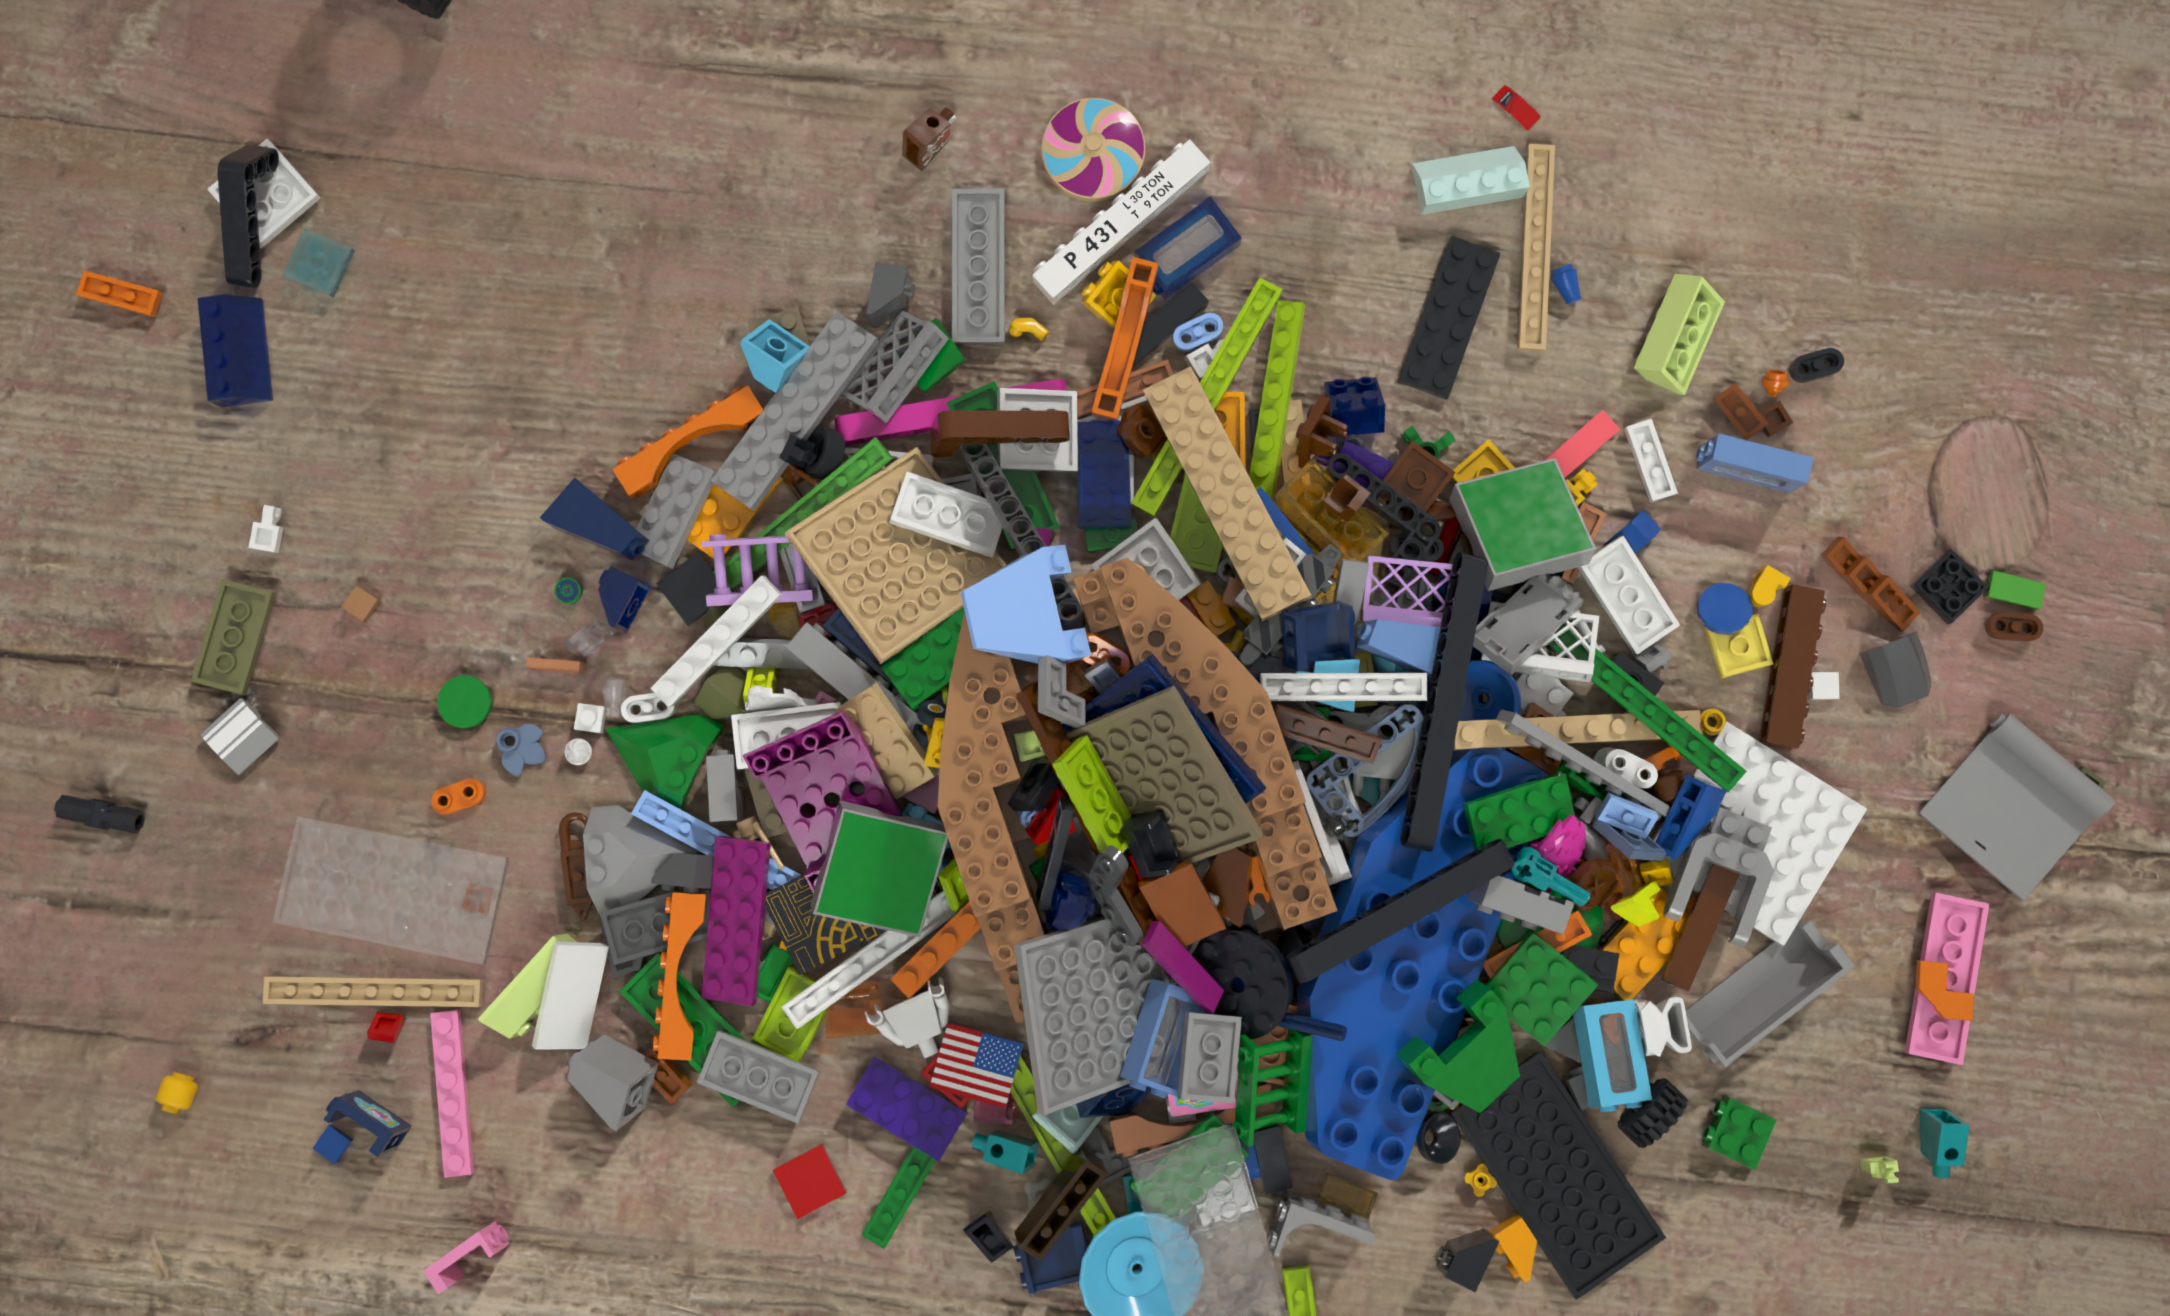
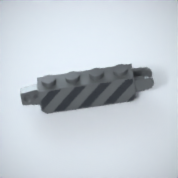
M1329 544L1317 556L1309 554L1303 557L1296 567L1312 598L1284 612L1317 605L1316 597L1321 591L1326 594L1335 582L1332 579L1335 572L1334 569L1342 557V552ZM1281 613L1263 622L1257 614L1244 630V641L1247 646L1239 655V660L1246 669L1254 667V664L1261 657L1267 659L1270 654L1275 657L1282 649Z

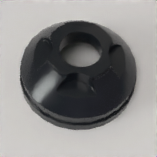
M1431 1113L1427 1115L1416 1138L1421 1155L1429 1162L1436 1164L1450 1162L1457 1154L1461 1141L1457 1122L1453 1117L1445 1113ZM1431 1129L1433 1141L1428 1145L1425 1141V1134L1427 1130Z

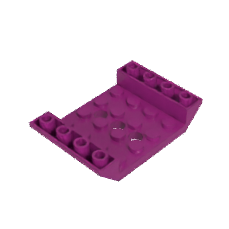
M844 711L743 754V758L754 779H762L807 867L804 877L813 893L820 868L828 853L829 836L838 804H830L826 800L827 793H837L840 801L875 808L893 816H903L859 727ZM856 781L861 782L865 787V791L861 794H856L851 790L850 784ZM804 803H811L814 805L816 813L807 815L802 811L801 806Z

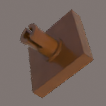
M1412 441L1383 481L1427 512L1456 472Z

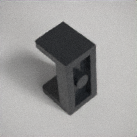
M1162 810L1133 814L1121 827L1141 878L1169 875L1182 861Z

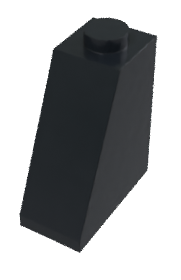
M1274 1125L1255 1130L1254 1147L1263 1189L1266 1194L1271 1193L1272 1197L1285 1195L1288 1193L1287 1189H1291L1293 1186L1280 1126Z

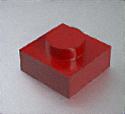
M377 1011L367 1031L368 1039L395 1043L405 1023L404 1015Z

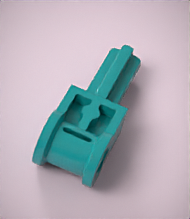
M1525 847L1518 852L1514 862L1515 865L1512 867V874L1517 880L1529 882L1544 892L1549 887L1579 906H1584L1588 902L1590 893L1557 874V866L1542 858L1536 849Z

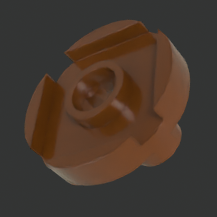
M1137 403L1127 408L1121 416V422L1117 425L1118 435L1122 437L1126 446L1138 458L1159 453L1167 441V437H1165V433L1150 404L1143 405L1142 403ZM1143 425L1146 427L1145 434L1142 432L1141 426Z

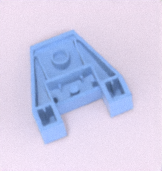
M1065 545L1042 547L1028 553L960 592L973 649L1038 664V658L1046 655L1065 664L1091 656L1085 628L1062 631L1051 581L1072 572Z

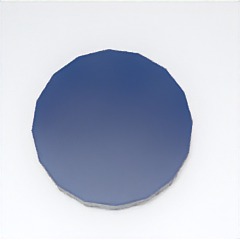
M1730 583L1711 585L1702 593L1697 603L1699 619L1701 618L1704 626L1709 631L1719 635L1735 634L1737 631L1745 628L1753 614V604L1749 595L1740 587Z

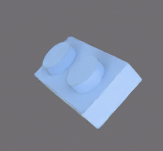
M1609 792L1595 814L1598 820L1646 839L1659 817L1656 811Z

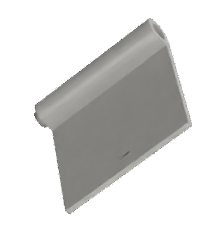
M2001 713L1990 723L1992 729L1918 814L2023 901L2093 820L2101 818L2112 808L2115 799L2012 714L2008 713L2004 716Z

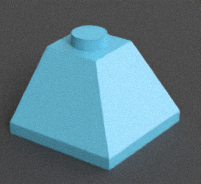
M770 319L744 337L740 342L754 379L775 393L782 389L810 347Z

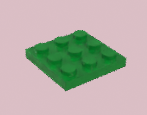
M1532 930L1485 985L1495 993L1507 1008L1508 1018L1545 1047L1596 989L1598 983Z

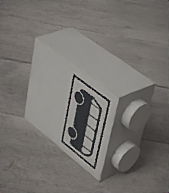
M716 750L714 751V756H706L710 822L743 821L746 819L744 769L737 770L735 751Z

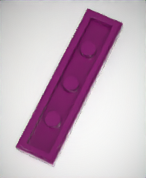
M1152 921L1141 945L1206 1014H1214L1224 990L1160 921Z

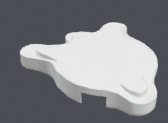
M754 686L748 690V702H745V712L753 713L818 705V702L814 699L801 698L790 689L784 688V694H772V688Z

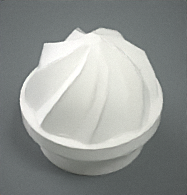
M573 739L565 747V757L571 764L583 765L591 758V745L584 739Z

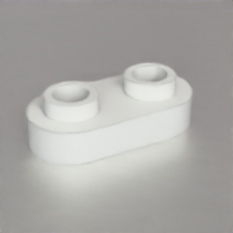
M655 693L636 695L624 700L621 706V713L625 720L632 723L656 721L671 717L676 710V704L661 711L659 704L662 700ZM636 705H639L641 708L638 715L633 713V708Z
M1621 749L1612 750L1603 759L1604 767L1640 789L1649 788L1657 781L1658 773L1655 766ZM1617 758H1620L1623 761V766L1621 768L1615 765V760ZM1641 770L1647 771L1648 778L1646 780L1640 777Z

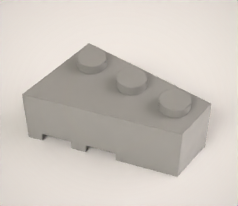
M1497 876L1470 891L1467 898L1468 901L1477 904L1476 909L1492 915L1493 910L1499 912L1498 918L1514 923L1515 918L1521 920L1520 926L1536 931L1537 926L1561 934H1564L1574 906V902L1551 896L1549 893L1535 890L1502 876Z

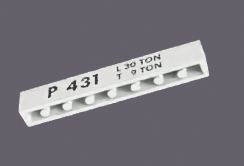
M1188 140L1184 145L1179 143L1170 152L1171 156L1165 161L1159 160L1151 168V173L1147 177L1141 176L1138 178L1126 195L1123 193L1118 195L1113 200L1112 207L1106 212L1102 210L1097 213L1092 219L1093 223L1086 229L1084 227L1080 228L1073 235V240L1069 244L1060 245L1053 252L1054 256L1048 262L1042 261L1034 268V274L1032 275L1033 283L1053 305L1209 172L1211 162L1191 140Z

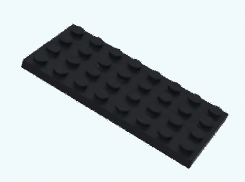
M1537 1051L1518 1064L1520 1077L1481 1113L1462 1103L1458 1108L1449 1112L1517 1214L1522 1217L1537 1240V1244L1565 1286L1577 1300L1663 1241L1666 1236L1540 1051Z

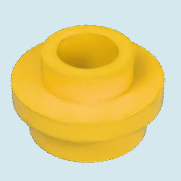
M1707 709L1700 714L1702 732L1707 735L1719 734L1726 724L1724 714L1717 709ZM1709 717L1715 720L1713 727H1710L1707 723Z

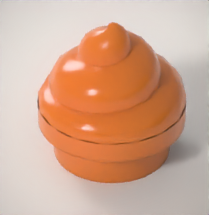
M1774 369L1766 370V374L1762 376L1761 381L1762 386L1766 388V392L1770 394L1771 398L1776 397L1778 393L1783 392L1788 387L1790 381L1787 379L1788 373Z

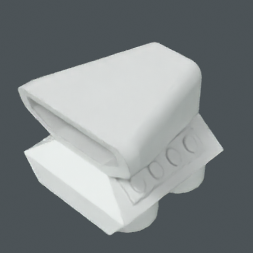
M1634 998L1644 1056L1656 1055L1660 1057L1665 1045L1678 1053L1691 1051L1690 1033L1682 998H1667L1656 1005L1647 1000Z

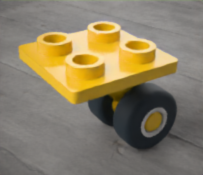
M927 700L919 705L917 717L923 725L915 724L912 734L921 746L927 748L924 765L940 768L941 744L947 705L935 700Z

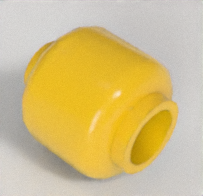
M177 1072L164 1076L155 1096V1100L163 1104L161 1110L178 1114L179 1109H190L199 1088L198 1084L194 1082L195 1077Z

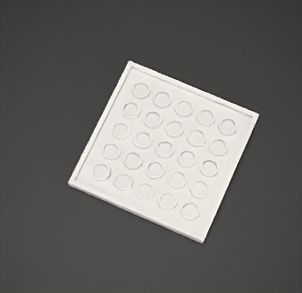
M1726 722L1724 728L1715 736L1712 743L1747 772L1728 793L1726 792L1719 807L1772 827L1763 852L1767 854L1774 873L1753 928L1780 946H1784L1867 808ZM1698 768L1694 770L1693 776L1716 784ZM1713 818L1697 837L1708 833ZM1664 819L1652 840L1656 841L1666 819ZM1685 850L1676 860L1667 855L1664 857L1669 862L1674 879ZM1705 859L1692 889L1696 893H1699L1711 865ZM1739 874L1724 909L1733 916L1736 914L1749 879L1747 875Z

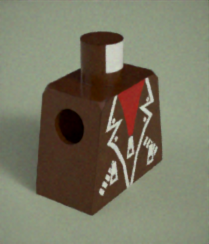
M946 107L939 114L934 109L929 108L903 131L902 156L922 172L948 143L950 125L956 120L955 114Z

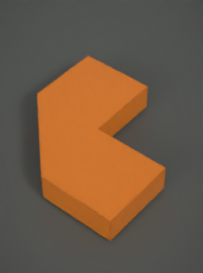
M1917 960L1915 988L1929 1001L1941 1018L1972 1021L1974 993L1947 991L1948 963Z

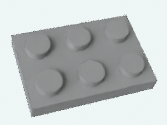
M1185 1012L1177 1098L1234 1103L1242 1017Z

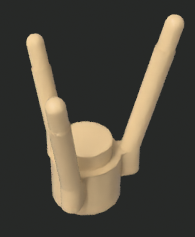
M756 816L736 824L738 831L733 832L734 838L769 842ZM771 845L770 858L774 860L780 870H783L784 865Z

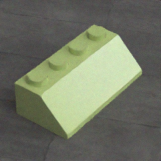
M1674 274L1634 366V369L1646 380L1680 395H1685L1725 303L1702 276Z
M568 933L552 936L483 1012L478 1020L509 1039L518 1035L520 1037L524 1036L533 1026L530 1022L536 1015H539L554 942L576 941Z

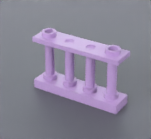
M726 534L709 535L710 540L701 542L702 547H713L716 588H714V593L706 595L707 606L733 605L753 584L750 545L766 544L768 578L782 594L775 603L813 601L818 598L817 587L809 588V583H806L805 561L794 547L793 557L796 584H793V589H783V585L780 584L777 543H789L790 541L786 536L726 539ZM739 545L743 587H740V591L730 592V587H727L724 546Z

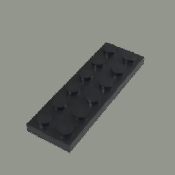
M1454 236L1450 237L1398 383L1445 400L1449 398L1501 253Z

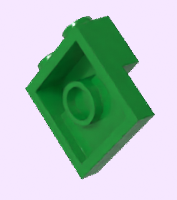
M1723 1095L1722 1099H1719L1714 1106V1118L1711 1125H1707L1703 1132L1702 1139L1704 1141L1702 1146L1756 1170L1777 1120Z

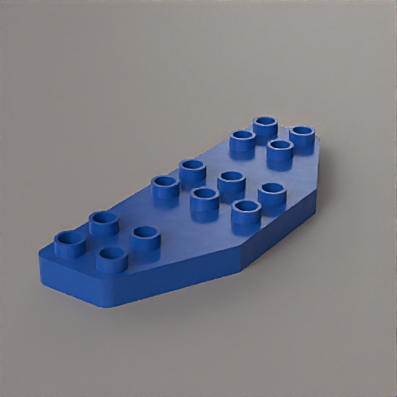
M1500 748L1453 750L1437 839L1433 850L1425 852L1401 845L1400 839L1409 795L1408 790L1357 838L1347 863L1352 877L1340 881L1333 899L1337 911L1327 914L1319 936L1473 852L1474 849L1463 803L1549 775L1533 763ZM1530 841L1507 848L1514 862L1518 852L1525 847H1529ZM1512 868L1499 875L1515 882L1517 880L1512 874ZM1469 892L1318 977L1299 984L1297 989L1298 1015L1340 1024L1347 1028L1344 1041L1317 1035L1312 1036L1305 1137L1313 1148L1327 1157L1388 1180L1397 1179L1403 1173L1435 1089L1425 1085L1411 1074L1396 1056V1053L1415 1036L1428 1044L1438 1056L1454 1042L1466 1011L1456 998L1475 980H1478L1501 918H1498L1499 912L1493 910L1492 915L1477 910V904L1467 900Z

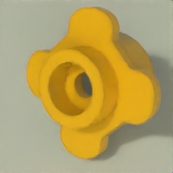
M1483 1163L1478 1164L1477 1168L1467 1172L1464 1176V1181L1471 1185L1473 1193L1477 1197H1482L1486 1190L1497 1185L1496 1180L1490 1175L1488 1168ZM1483 1178V1182H1478V1179Z

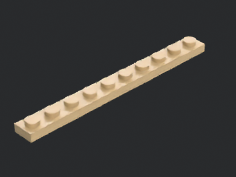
M1700 710L1674 711L1703 735ZM1630 713L1525 718L1566 744L1662 740ZM1474 720L1458 722L1453 750L1527 747L1531 745L1524 742L1526 737L1523 735L1516 736L1504 730L1505 725L1498 720Z

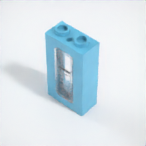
M1634 999L1580 1006L1574 1012L1573 1017L1589 1107H1600V1112L1616 1111L1617 1105L1625 1104L1626 1108L1642 1107V1101L1652 1100Z

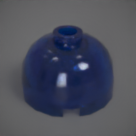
M1066 872L1058 874L1051 901V910H1046V924L1048 928L1057 930L1077 929L1086 921L1088 915H1093L1096 900L1091 898V889L1080 876Z

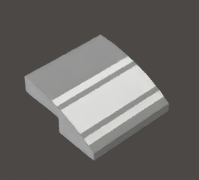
M242 697L200 734L216 754L238 775L280 738V735L260 718L262 715Z

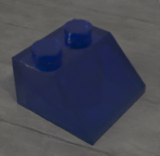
M610 566L609 570H605L599 579L600 587L598 591L609 626L627 634L651 587Z

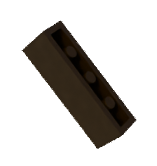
M1082 1146L1078 1148L1014 1231L1019 1248L1039 1261L1044 1258L1108 1175L1102 1159Z

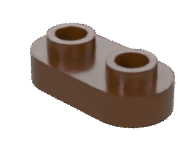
M1998 612L1987 618L1985 629L1988 635L1994 639L2029 642L2038 639L2042 635L2043 623L2037 616L2032 614ZM1996 622L2001 624L2000 631L1996 629ZM2023 624L2028 627L2027 633L2022 630Z

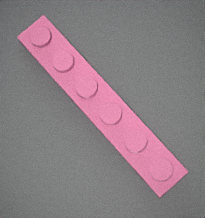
M461 1009L430 1013L444 1178L471 1175L474 1173Z

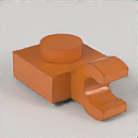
M1253 856L1250 879L1252 890L1249 892L1248 900L1252 907L1255 906L1254 896L1257 893L1263 895L1265 903L1270 901V896L1264 887V880L1256 856Z

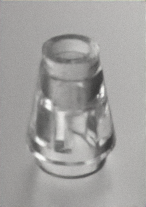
M604 678V685H601L606 716L621 717V706L626 699L628 691L626 679Z

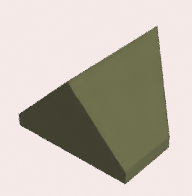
M723 666L705 681L694 703L714 720L728 718L736 714H745L743 692L746 676L736 667Z

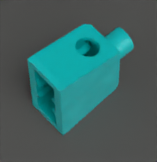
M1920 1109V1151L1923 1156L1933 1163L1932 1175L1943 1179L1950 1178L1951 1166L1964 1165L1969 1134V1124L1948 1109Z
M996 1130L990 1133L989 1136L976 1133L973 1138L972 1149L984 1152V1162L1024 1174L1033 1168L1040 1142ZM999 1144L1003 1148V1153L999 1149Z

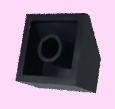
M1484 1228L1448 1240L1445 1247L1441 1246L1436 1254V1267L1445 1278L1476 1292L1499 1244V1240Z

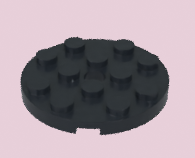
M1227 928L1208 936L1196 947L1192 953L1193 958L1224 990L1215 1009V1015L1242 1017L1240 1036L1246 1035L1251 1040L1268 1034L1280 1025L1286 1017V1012L1293 998V980L1285 958L1268 939L1264 940L1249 929ZM1235 977L1243 980L1244 990H1239L1236 986L1233 987Z

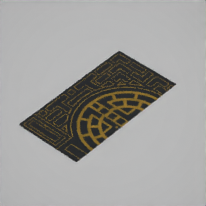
M805 874L767 892L765 906L799 975L887 931L813 914L810 905L813 892L804 877ZM938 877L931 899L943 891Z

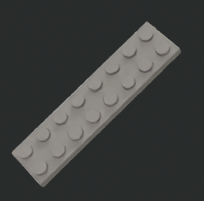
M836 311L808 348L806 355L782 389L774 394L763 409V412L757 417L711 481L749 509L755 511L789 465V463L779 457L790 434L806 440L809 438L879 343L877 337Z

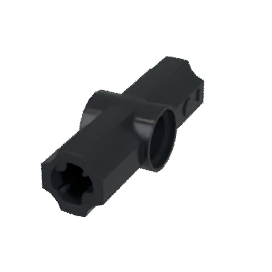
M61 795L54 807L56 817L84 823V826L97 829H114L138 834L145 822L144 811L116 806L114 802L99 799L88 800Z

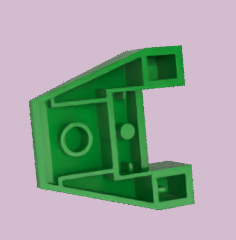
M1475 980L1456 998L1475 1021L1439 1056L1428 1044L1415 1036L1396 1053V1056L1411 1074L1425 1085L1481 1113L1520 1077L1507 1008L1489 987Z

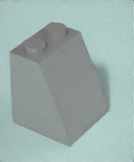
M604 1034L597 1040L591 1041L579 1053L573 1054L568 1064L570 1070L567 1080L608 1126L617 1131L646 1108L659 1063Z

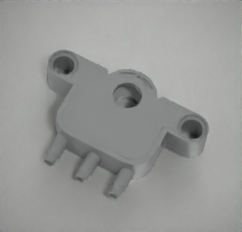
M1383 705L1373 712H1351L1336 709L1330 711V716L1337 715L1342 719L1343 725L1365 731L1398 707V705ZM1404 709L1402 711L1403 717L1397 722L1398 724L1404 720L1412 722L1414 719ZM1380 727L1378 728V736H1381L1382 739L1390 738L1382 733ZM1414 728L1377 754L1373 764L1366 762L1353 772L1352 788L1354 796H1361L1365 776L1380 778L1379 791L1380 798H1382L1390 788L1391 779L1396 780L1409 758L1414 741ZM1411 781L1407 786L1406 792L1410 790Z

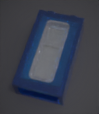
M1209 197L1135 250L1134 257L1159 263L1153 292L1157 296L1161 294L1164 299H1167L1238 248L1242 237L1214 200Z

